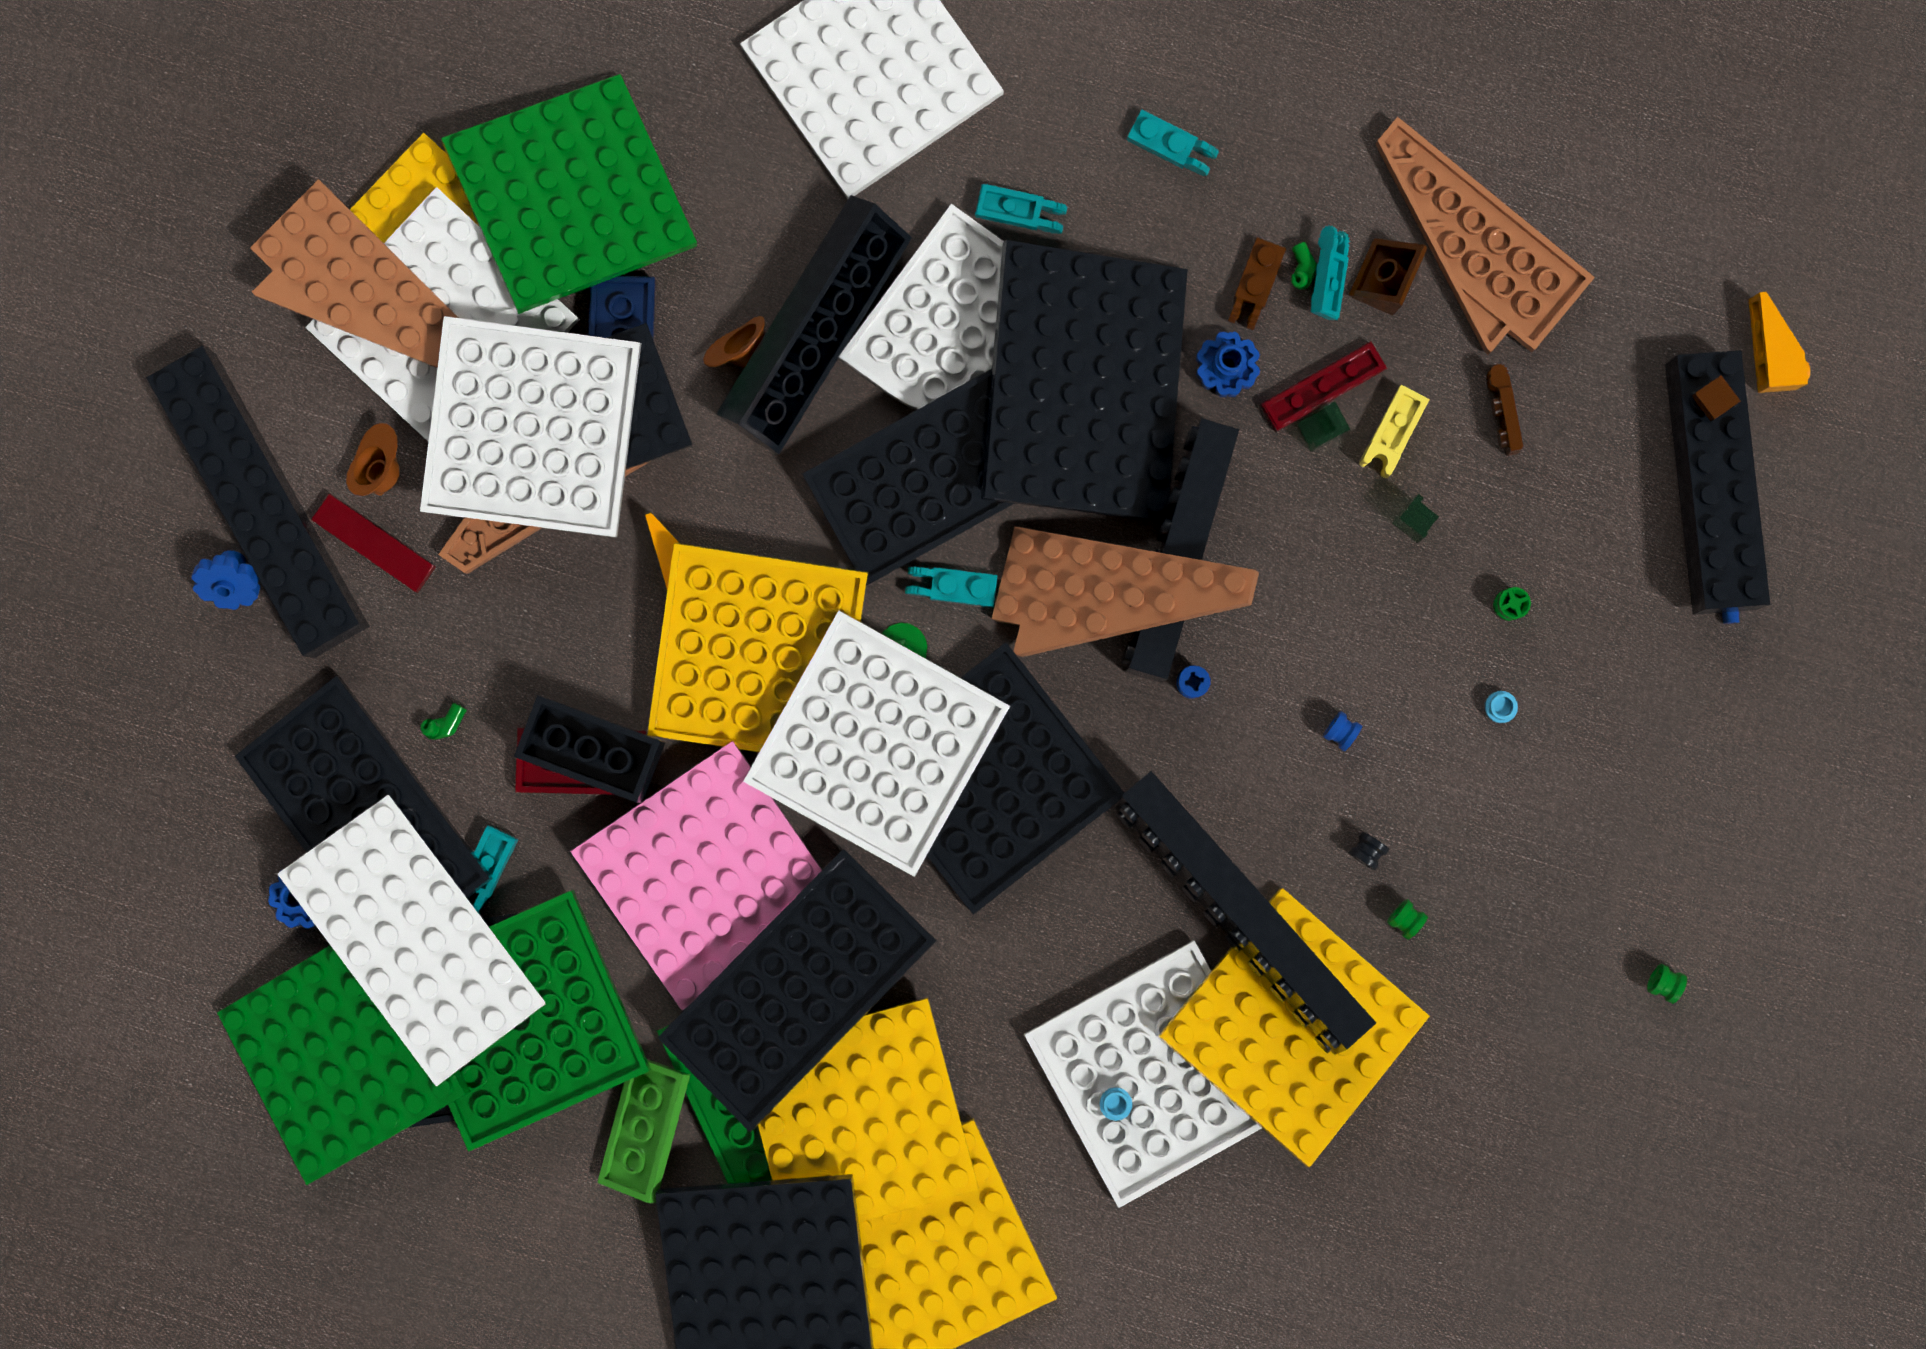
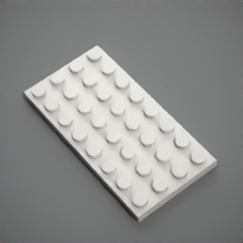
M389 795L278 873V876L435 1086L440 1085L546 1004Z

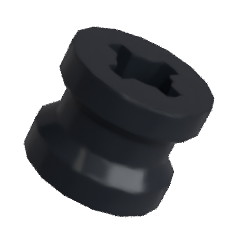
M1362 831L1359 836L1360 842L1356 847H1351L1348 853L1363 865L1376 871L1379 866L1378 860L1381 856L1387 855L1390 849L1373 836Z

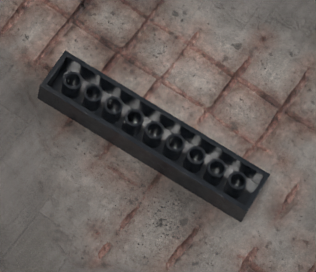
M201 346L146 377L302 656L316 658L370 627L216 353Z
M1152 771L1121 796L1116 807L1119 811L1117 813L1119 820L1128 829L1133 827L1140 835L1138 840L1149 853L1154 851L1161 858L1160 865L1164 871L1172 878L1176 875L1184 884L1182 890L1186 896L1193 902L1197 900L1206 909L1203 913L1209 922L1215 927L1220 925L1228 934L1225 937L1228 943L1237 952L1242 950L1250 959L1248 961L1250 968L1259 977L1264 975L1272 984L1270 986L1272 993L1281 1002L1286 1000L1293 1007L1294 1011L1292 1014L1303 1027L1309 1026L1316 1033L1315 1041L1325 1052L1329 1053L1331 1051L1336 1055L1347 1050L1376 1024L1374 1019Z

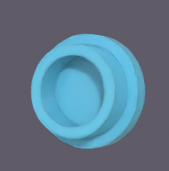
M1506 691L1492 693L1485 702L1486 715L1496 723L1509 722L1515 717L1518 710L1515 697Z
M1119 1087L1107 1089L1100 1098L1101 1112L1106 1118L1113 1121L1126 1118L1132 1110V1099L1129 1093Z

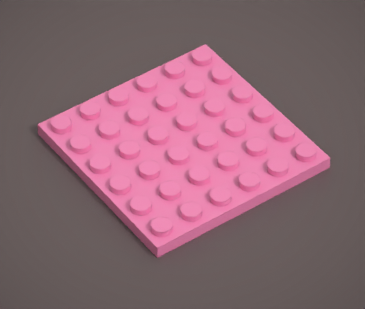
M734 741L713 753L570 851L681 1010L687 1008L822 871V868L775 800L743 782L751 766Z

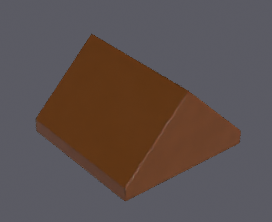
M1374 238L1349 296L1393 316L1403 305L1427 247L1423 244Z

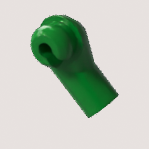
M1302 242L1291 249L1298 262L1295 272L1291 276V283L1295 288L1301 290L1306 289L1312 284L1317 266L1306 242Z
M452 703L445 717L424 720L420 728L421 733L432 740L452 736L457 731L467 709Z

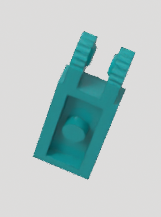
M1143 109L1140 111L1127 136L1128 142L1181 169L1185 167L1202 176H1207L1210 168L1205 163L1189 157L1192 150L1212 159H1215L1219 154V150L1209 143L1197 140L1198 137Z
M982 184L975 217L1036 231L1039 229L1048 233L1061 234L1063 225L1056 221L1041 219V209L1048 213L1065 215L1068 207L1063 203L1046 200L1043 196Z
M1330 225L1322 228L1319 234L1320 238H1318V245L1321 250L1319 262L1316 266L1317 275L1314 293L1311 298V313L1327 320H1338L1349 260L1348 243L1350 242V237H1348L1349 235L1346 232L1340 230L1338 232V229Z
M908 567L909 575L913 577L933 578L931 589L911 585L906 586L905 594L929 597L930 600L994 608L998 575L934 567V570L922 567Z
M487 825L474 851V854L493 878L476 892L479 895L473 907L479 915L482 913L488 898L491 897L519 840L490 825Z

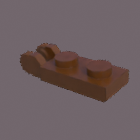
M1258 237L1256 238L1233 298L1235 302L1228 319L1229 322L1235 323L1238 320L1242 303L1254 306L1252 313L1248 317L1246 328L1254 330L1261 309L1263 310L1278 273L1286 251L1285 247Z
M1497 363L1487 372L1486 380L1488 382L1486 384L1487 389L1495 394V398L1491 399V406L1494 417H1499L1501 429L1497 430L1498 443L1501 449L1505 448L1506 456L1516 455L1524 446L1513 389L1507 367Z

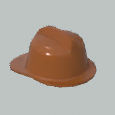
M762 316L754 317L743 326L715 341L704 355V364L708 367H716L730 361L737 366L745 368L766 333L764 330L765 318Z
M384 423L376 424L363 436L346 477L347 487L354 495L365 496L374 493L382 496L393 488L400 476V467L396 459L398 441L395 430L390 425Z

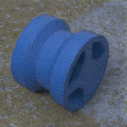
M1189 666L1183 669L1176 679L1178 692L1186 698H1197L1204 695L1210 687L1208 672L1200 666Z
M1340 711L1325 730L1323 738L1327 741H1335L1338 743V748L1345 752L1357 738L1362 725L1358 722L1352 723L1347 719V714Z

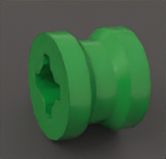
M1518 587L1508 588L1499 592L1493 601L1495 614L1505 621L1522 618L1528 613L1531 606L1528 593Z
M1406 899L1392 912L1387 920V924L1392 928L1397 927L1401 931L1402 936L1409 940L1423 927L1428 919V915L1422 911L1418 912L1414 909L1413 903Z
M1661 963L1654 969L1649 978L1647 992L1653 995L1660 994L1664 996L1665 1001L1674 1004L1680 999L1686 988L1687 975L1681 972L1673 973L1668 966Z

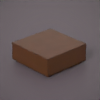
M1722 375L1692 395L1711 422L1741 401Z

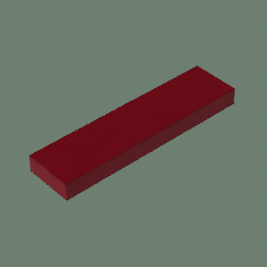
M1372 341L1266 400L1260 404V407L1274 431L1278 432L1384 372L1387 367Z
M331 494L327 496L311 519L414 592L418 593L436 568L429 561Z

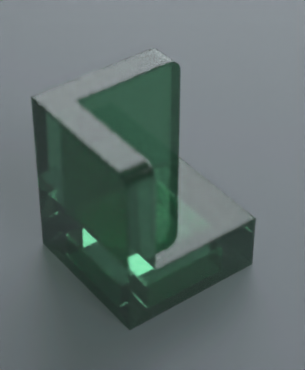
M1336 401L1323 407L1320 412L1304 419L1297 425L1311 452L1345 435L1350 430Z
M1420 494L1411 498L1392 522V524L1416 543L1428 535L1427 531L1439 517L1421 503L1424 497Z

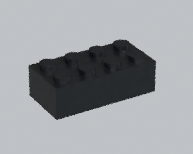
M537 695L514 757L628 800L642 803L666 742Z

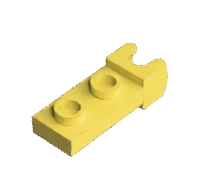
M1400 385L1370 444L1361 457L1359 465L1365 467L1373 458H1379L1383 462V468L1380 472L1381 477H1390L1430 399Z

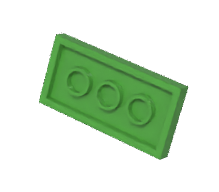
M647 1059L651 1070L624 1082L597 1183L646 1203H656L655 1194L661 1186L690 1074Z

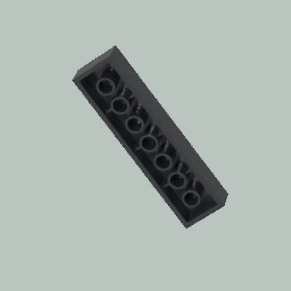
M852 195L849 197L716 413L755 443L777 454H780L912 239L904 229L875 203Z
M1742 351L1676 355L1665 364L1692 614L1758 610L1771 604ZM1722 375L1741 401L1711 422L1692 395Z
M1203 418L1197 426H1191L1183 447L1184 450H1188L1187 457L1183 456L1178 464L1174 480L1180 482L1178 488L1174 487L1169 495L1166 510L1171 513L1169 519L1165 518L1160 526L1157 541L1162 542L1160 550L1156 549L1155 552L1202 560L1239 433L1238 428ZM1184 620L1130 632L1135 634L1133 643L1126 645L1121 663L1126 665L1125 672L1160 683L1166 681Z

